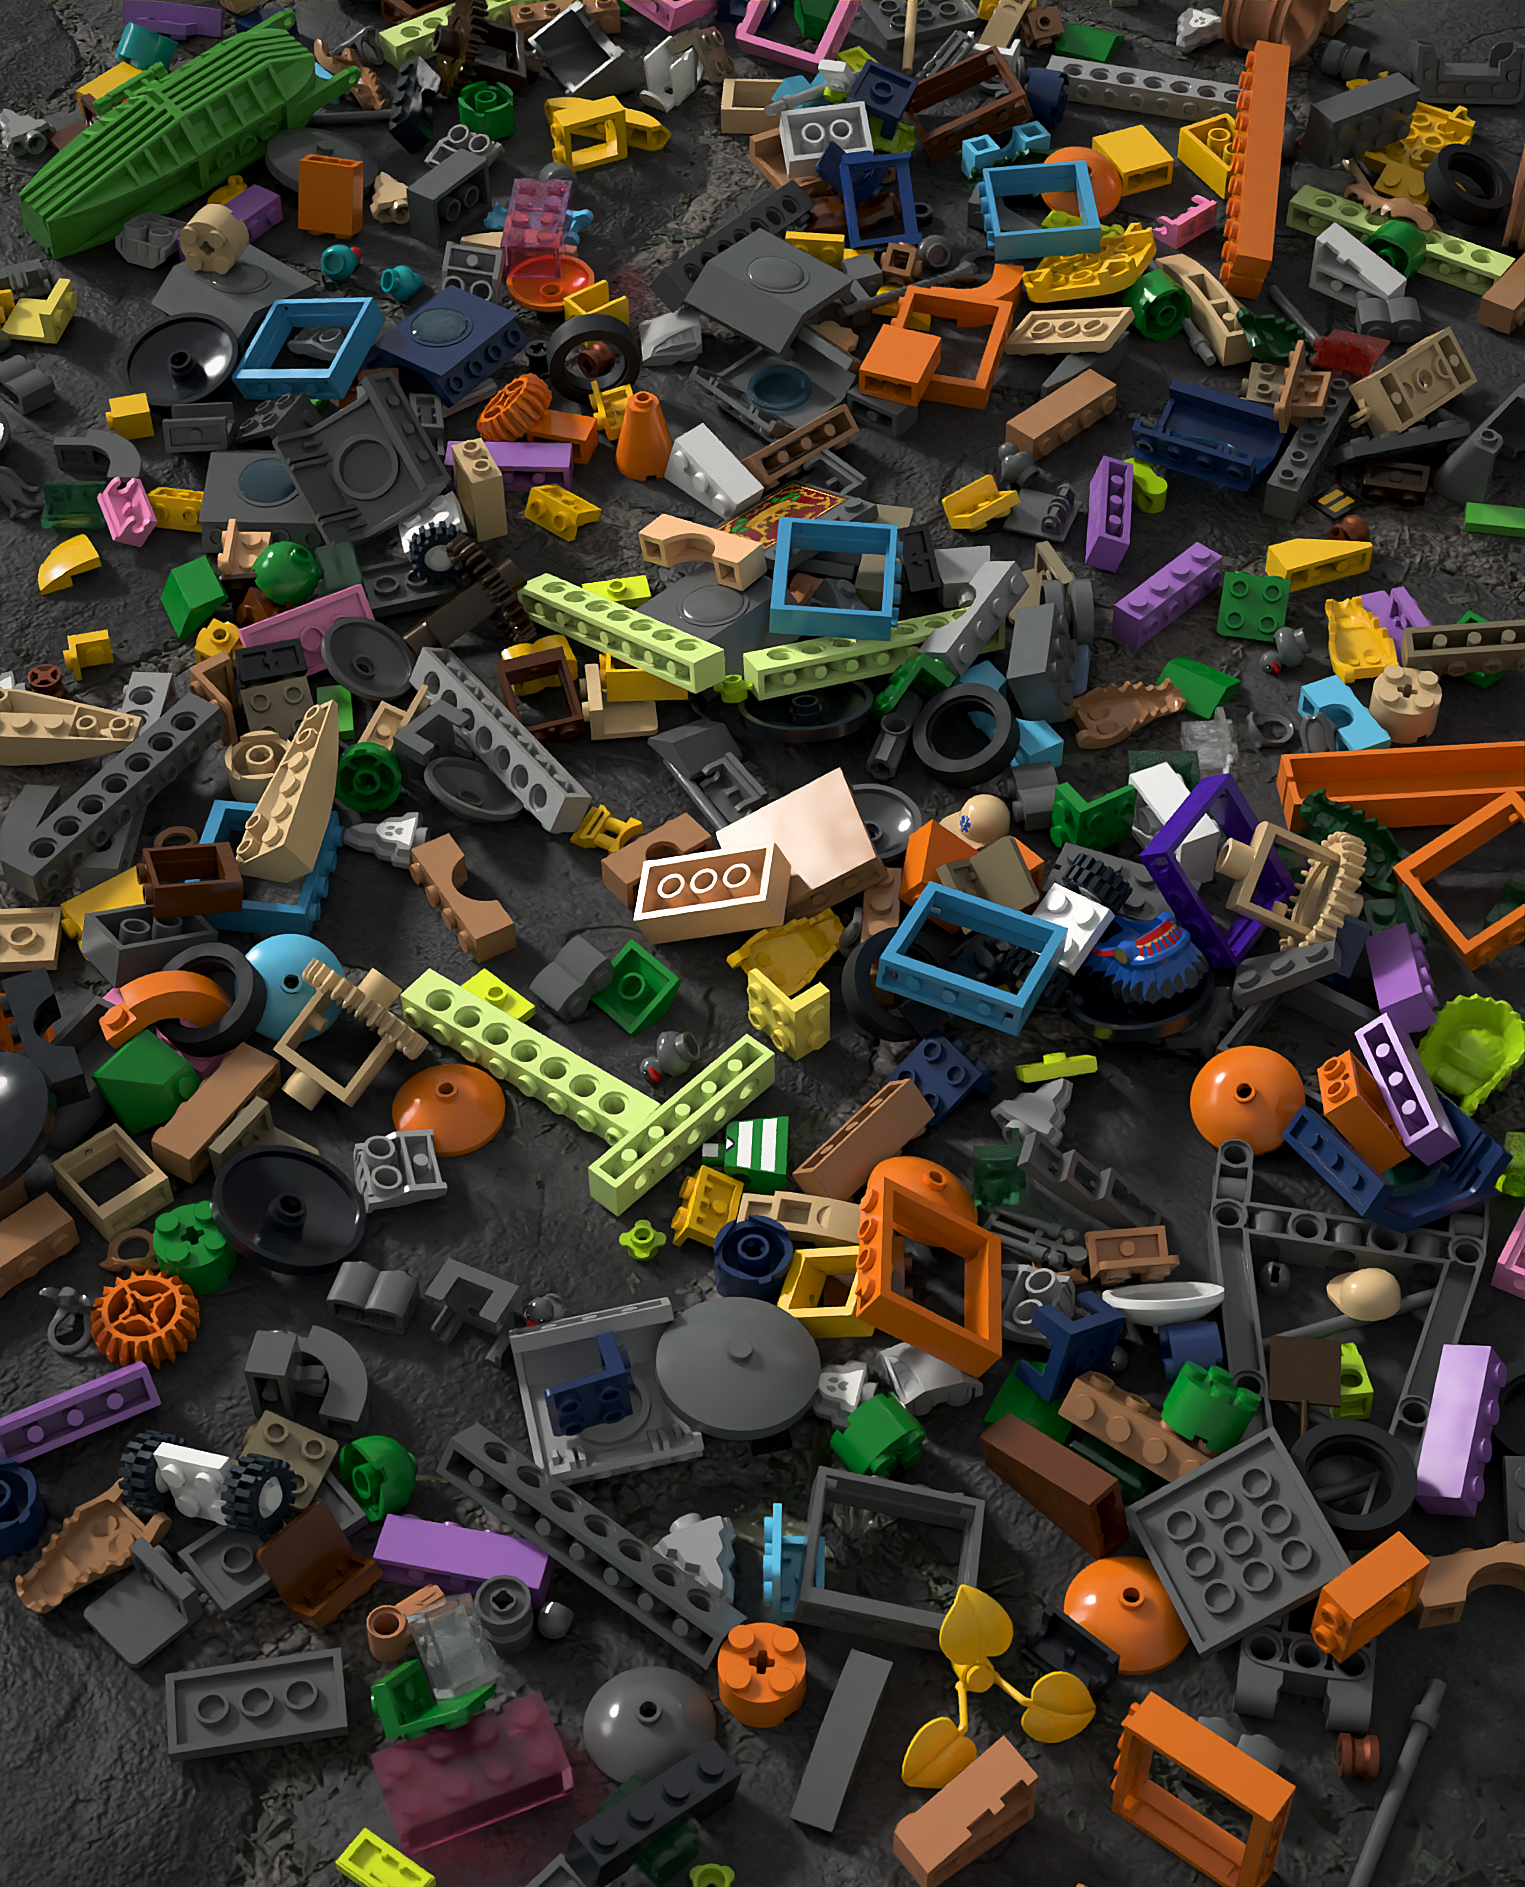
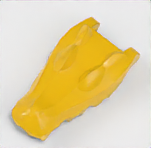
M1361 596L1353 597L1352 599L1347 598L1343 602H1337L1335 599H1326L1325 611L1329 619L1328 647L1333 672L1344 684L1354 683L1355 679L1378 677L1388 665L1399 666L1393 638L1389 637L1386 627L1380 628L1378 617L1374 618L1372 612L1364 610Z
M827 908L810 919L806 917L799 920L793 919L786 925L773 926L761 930L751 937L739 950L730 954L726 961L732 969L741 966L747 975L754 968L758 969L790 998L807 986L816 973L830 960L831 956L839 951V938L845 927L831 908Z

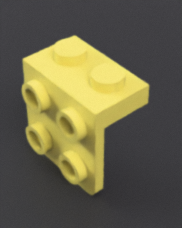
M59 278L47 300L30 298L18 300L1 330L7 332L11 339L57 344L77 309V295L73 292L71 280Z
M754 968L748 972L749 1020L756 1029H762L771 1037L778 1050L785 1051L797 1061L811 1051L822 1048L830 1040V991L821 982L790 1000L758 969Z

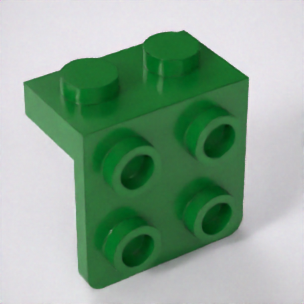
M1225 571L1216 628L1217 634L1221 637L1275 644L1272 639L1277 630L1284 627L1291 580L1274 575L1263 577L1251 575L1244 571Z
M925 653L915 660L910 657L904 665L900 664L889 678V681L893 684L885 692L882 690L874 699V712L871 719L877 721L890 712L909 686L930 701L938 693L948 689L956 677L950 673V668L944 662L932 659Z
M1068 782L1055 787L1050 837L1057 847H1061V849L1068 842L1099 852L1114 843L1123 842L1132 832L1137 789L1132 784H1129L1087 803Z
M420 1659L403 1663L370 1687L372 1691V1708L375 1715L381 1720L386 1738L390 1739L403 1735L405 1741L423 1737L431 1732L430 1727L440 1724L444 1725L445 1730L467 1724L471 1721L470 1715L486 1709L485 1702L496 1694L494 1686L491 1684L432 1700Z

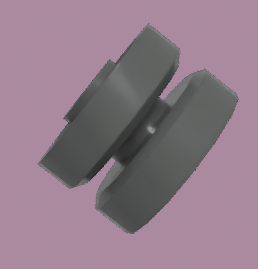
M1072 579L1068 584L1066 597L1060 580H1042L1039 605L1055 602L1060 615L1066 616L1070 638L1075 639L1077 645H1088L1091 651L1095 615L1090 579Z

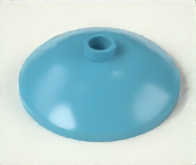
M282 934L260 942L246 954L245 957L263 977L267 990L266 1008L260 1023L254 1031L269 1040L279 1042L317 992L316 988L310 986L309 983L302 979L305 968L314 957L345 978L338 959L325 945L304 935ZM235 978V988H234L235 1000H236L237 993H238V981H237V978ZM287 978H295L298 981V986L294 989L287 988L284 985V981ZM332 1000L322 1016L329 1020L328 1026L321 1033L312 1027L301 1042L311 1040L328 1030L340 1015L343 1003L337 1006L335 1005L336 1000Z

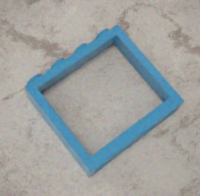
M1086 160L983 168V182H978V197L981 198V213L984 215L988 249H993L995 261L1100 252L1101 226ZM1075 190L1082 226L1001 232L995 197Z
M373 297L275 299L231 379L245 400H279L286 394L294 396L303 392L306 393L309 399H343L386 318ZM352 326L329 369H270L293 327Z
M779 517L769 633L890 641L891 627L898 628L899 608L892 607L893 604H899L900 584H894V581L901 580L902 561H895L896 558L902 559L903 541H897L898 525ZM791 549L885 555L882 612L785 605Z
M215 800L199 844L228 842L231 830L246 831L245 824L252 816L258 804ZM331 811L314 869L306 874L297 905L242 900V911L205 914L201 916L214 929L271 935L298 934L309 937L314 921H319L321 898H326L328 894L329 873L334 872L336 869L337 848L343 846L342 836L345 828L339 824L338 812ZM215 878L186 880L185 883L213 881Z
M929 881L881 955L876 987L1018 1036L1063 957L1069 928ZM933 905H936V906H939V907H942V908H941V910H940V909L934 908ZM929 915L1041 954L1017 995L904 955ZM893 972L898 974L897 979L891 977ZM1006 1012L1013 1014V1019L1005 1017Z

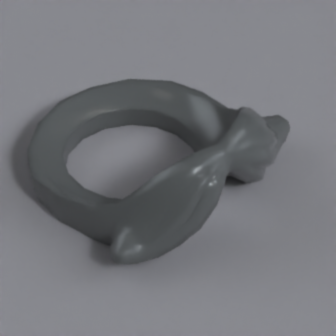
M1250 712L1247 715L1246 722L1249 737L1256 749L1283 747L1292 739L1294 726L1286 717L1280 714ZM1278 724L1286 730L1287 734L1282 739L1271 740L1263 737L1257 726Z
M855 907L852 922L842 931L839 938L840 954L846 958L861 943L863 908Z

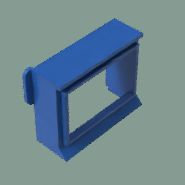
M866 150L845 153L842 156L839 169L850 249L869 250L888 247L889 242L918 245L923 239L922 232L918 233L908 163L911 158L910 151L874 156L871 151ZM895 167L904 234L860 240L851 172Z

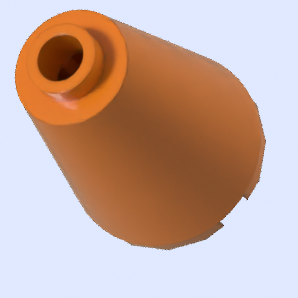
M646 391L637 392L627 401L615 453L617 469L624 476L638 481H646V476L656 475V479L663 478L673 448V441L658 398Z

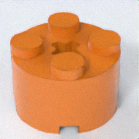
M772 1623L738 1625L729 1632L728 1638L722 1644L718 1655L719 1696L724 1707L726 1706L735 1715V1719L742 1724L756 1728L774 1727L785 1722L784 1718L794 1711L796 1713L802 1706L806 1694V1656L798 1635L792 1629L783 1628Z

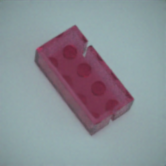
M532 178L514 180L500 244V250L505 251L502 276L561 278L564 264L563 259H565L574 212L572 181L551 179L546 180V183H541V180Z
M540 1691L503 1704V1714L496 1715L493 1708L470 1717L471 1721L460 1727L445 1730L442 1727L423 1737L405 1741L370 1755L375 1780L403 1855L407 1857L574 1792L570 1763Z

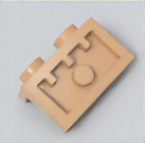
M229 519L227 531L222 532V548L224 551L218 554L219 573H224V575L256 573L255 570L252 572V566L261 552L272 545L271 532H239L237 520Z

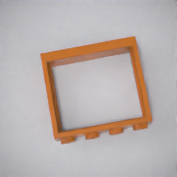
M908 285L905 296H900L898 300L897 318H892L891 326L907 329L913 312L993 325L976 380L934 374L921 398L927 401L985 410L1013 324V302Z
M1513 788L1392 867L1402 890L1471 972L1487 961L1489 963L1492 962L1496 955L1510 946L1520 944L1525 939V904L1470 940H1467L1422 887V884L1521 820L1525 825V802Z
M884 1176L873 1188L866 1189V1195L858 1205L861 1211L860 1226L857 1232L859 1255L856 1261V1267L858 1268V1285L855 1290V1295H857L856 1318L978 1379L1002 1357L1001 1237ZM893 1222L965 1259L964 1328L891 1291Z
M1151 1691L1141 1705L1134 1702L1130 1706L1129 1714L1121 1723L1125 1730L1117 1744V1748L1121 1750V1753L1114 1764L1117 1775L1110 1787L1114 1790L1111 1811L1221 1886L1263 1887L1275 1869L1296 1786ZM1153 1750H1156L1252 1814L1253 1820L1247 1844L1148 1779Z

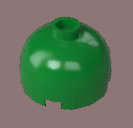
M280 541L268 546L261 552L252 566V572L255 570L258 576L255 580L257 587L269 599L283 606L286 602L296 603L293 607L306 604L313 595L320 579L319 566L314 556L307 548L290 541Z
M361 742L349 746L338 758L335 787L337 799L347 808L357 812L367 813V809L379 808L378 811L386 809L396 801L401 791L402 771L396 756L388 748L374 742Z
M372 1435L356 1439L341 1449L339 1457L342 1482L350 1481L353 1490L350 1496L367 1514L368 1522L384 1520L387 1514L394 1515L400 1512L412 1499L416 1485L418 1465L414 1456L394 1439Z

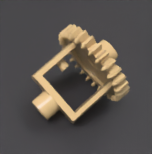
M1263 821L1257 825L1249 846L1229 838L1218 855L1215 871L1235 880L1225 907L1279 931V936L1283 938L1279 941L1280 951L1327 942L1330 939L1335 940L1338 927L1342 928L1344 925V916L1349 915L1357 919L1363 906V896L1355 893V890L1361 885L1362 882L1358 879L1365 871V868L1362 867L1367 858L1364 856L1366 848L1363 847L1365 842L1347 832H1335L1328 836V840H1323L1321 845L1272 823ZM1273 841L1312 858L1308 859V863L1312 866L1311 872L1301 871V874L1306 877L1305 883L1294 884L1300 890L1299 896L1289 897V900L1295 903L1293 909H1288V905L1282 902L1274 901L1272 909L1269 911L1249 902ZM1285 914H1287L1288 916H1290L1291 919L1285 918V917H1284Z
M314 957L305 968L302 979L309 983L310 986L316 988L317 992L273 1050L297 1067L281 1089L312 1111L327 1090L352 1108L396 1049L399 1052H403L409 1059L414 1060L420 1056L429 1042L388 1011L402 992V989L380 972L372 968L360 985L356 987ZM332 1000H336L335 1005L337 1006L343 1003L342 1008H347V1014L356 1010L354 1017H359L358 1022H362L365 1018L368 1019L366 1025L370 1026V1031L379 1027L378 1035L382 1039L345 1088L295 1052V1049L312 1027L321 1033L328 1026L329 1020L322 1016Z

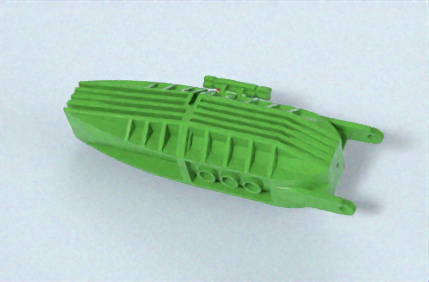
M289 8L279 11L246 32L236 34L220 42L168 74L161 61L157 62L146 71H142L106 93L105 96H101L93 101L92 107L96 110V114L104 116L59 151L18 194L25 233L27 235L30 234L31 239L36 241L41 248L44 247L45 252L48 255L52 254V258L56 260L114 240L124 230V223L129 222L131 218L143 212L151 211L154 214L166 216L266 155L268 142L277 133L293 128H304L314 112L343 95L352 87L354 88V85L360 81L362 72L357 66L353 65L350 68L348 67V69L342 70L327 81L322 80L315 72V55L310 53L307 48L303 47L300 42H297L287 32V29L289 30L293 26L297 18L296 13Z

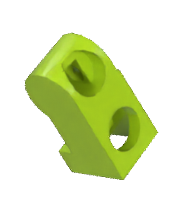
M1137 458L1124 460V462L1133 464V502L1146 513L1154 514L1163 511L1168 484L1163 478L1156 476L1153 472L1154 463Z
M1353 1342L1341 1344L1340 1408L1330 1407L1332 1420L1369 1419L1374 1392L1362 1357L1359 1355L1357 1347Z

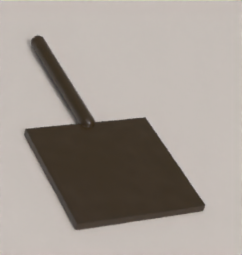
M1271 1335L1269 1401L1300 1404L1301 1437L1308 1431L1309 1405L1340 1408L1341 1341Z

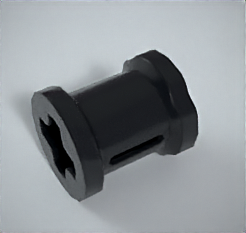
M534 340L525 346V354L529 358V365L526 369L527 374L533 373L542 380L550 378L546 356L548 342Z

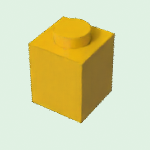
M146 393L109 399L111 412H106L109 431L116 430L117 435L127 440L155 436Z

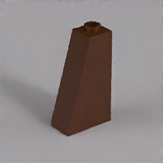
M1009 1412L995 1424L989 1426L980 1436L986 1466L1094 1559L1098 1561L1107 1558L1130 1537L1119 1480Z

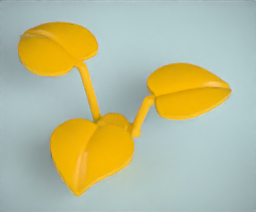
M960 1585L954 1603L942 1623L939 1635L940 1647L945 1656L951 1660V1667L960 1680L955 1685L959 1697L960 1724L957 1728L950 1719L939 1717L925 1724L917 1732L906 1752L902 1766V1780L910 1787L944 1788L976 1760V1746L969 1737L964 1736L969 1728L968 1690L971 1692H984L993 1683L997 1684L1021 1705L1028 1707L1021 1720L1022 1728L1031 1738L1044 1743L1061 1742L1077 1735L1089 1724L1095 1715L1096 1706L1087 1687L1073 1674L1059 1671L1043 1676L1034 1684L1030 1699L1022 1695L995 1671L986 1656L994 1657L1001 1655L1009 1648L1013 1638V1624L1006 1611L998 1602L986 1593L967 1585Z

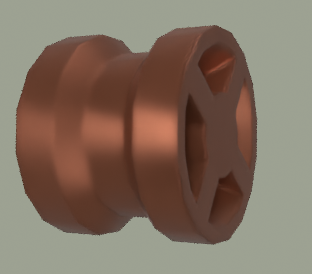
M596 342L590 347V351L584 350L578 354L577 363L586 377L597 378L602 375L603 371H608L614 367L615 357L606 344Z
M1351 514L1345 517L1341 523L1333 526L1328 536L1329 540L1367 542L1370 537V530L1367 523L1361 517Z
M43 664L29 672L28 681L32 688L31 692L61 699L65 698L66 691L62 683L61 671L57 666Z
M1340 1733L1337 1744L1338 1778L1348 1780L1355 1775L1362 1776L1366 1781H1377L1379 1771L1378 1737L1376 1735H1367L1363 1739H1354L1349 1733Z

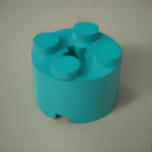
M128 21L114 57L129 64L132 59L131 64L145 71L161 61L165 69L169 71L178 42Z

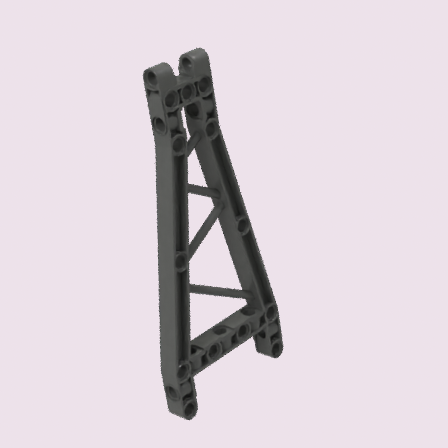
M1230 1139L1224 1141L1218 1150L1215 1175L1212 1178L1207 1228V1245L1212 1284L1223 1287L1225 1292L1224 1300L1215 1308L1216 1323L1223 1352L1222 1364L1223 1369L1234 1377L1231 1383L1237 1387L1251 1390L1262 1399L1239 1444L1273 1426L1269 1401V1377L1266 1375L1264 1355L1270 1354L1271 1336L1262 1339L1251 1254L1278 1258L1277 1262L1325 1269V1266L1355 1271L1366 1268H1378L1394 1275L1398 1281H1405L1406 1278L1437 1283L1436 1288L1402 1297L1400 1309L1394 1315L1388 1317H1395L1430 1306L1388 1432L1406 1448L1417 1472L1444 1344H1459L1485 1261L1490 1218L1488 1217L1489 1199L1447 1215L1444 1231L1417 1227L1403 1234L1367 1219L1250 1202L1254 1172L1252 1169L1253 1149L1243 1140ZM1344 1314L1276 1334V1336L1320 1339L1381 1320L1362 1321ZM1278 1402L1300 1417V1404ZM1309 1405V1424L1313 1427L1325 1422L1334 1421ZM1362 1459L1374 1467L1376 1471L1313 1491L1324 1504L1369 1491L1361 1513L1363 1515L1383 1507L1391 1498V1488L1381 1470L1371 1462ZM1375 1548L1361 1551L1349 1550L1347 1557L1351 1564L1354 1565ZM1290 1612L1240 1639L1232 1713L1273 1719L1275 1706L1278 1704L1279 1692L1293 1693L1323 1699L1322 1712L1326 1718V1729L1367 1736L1372 1707L1377 1636L1342 1663H1339L1330 1653L1322 1651L1315 1643L1312 1635L1288 1631ZM1254 1654L1265 1655L1269 1660L1257 1659ZM1297 1662H1307L1313 1668L1302 1667ZM1342 1670H1352L1357 1674V1676H1350L1348 1674H1345Z

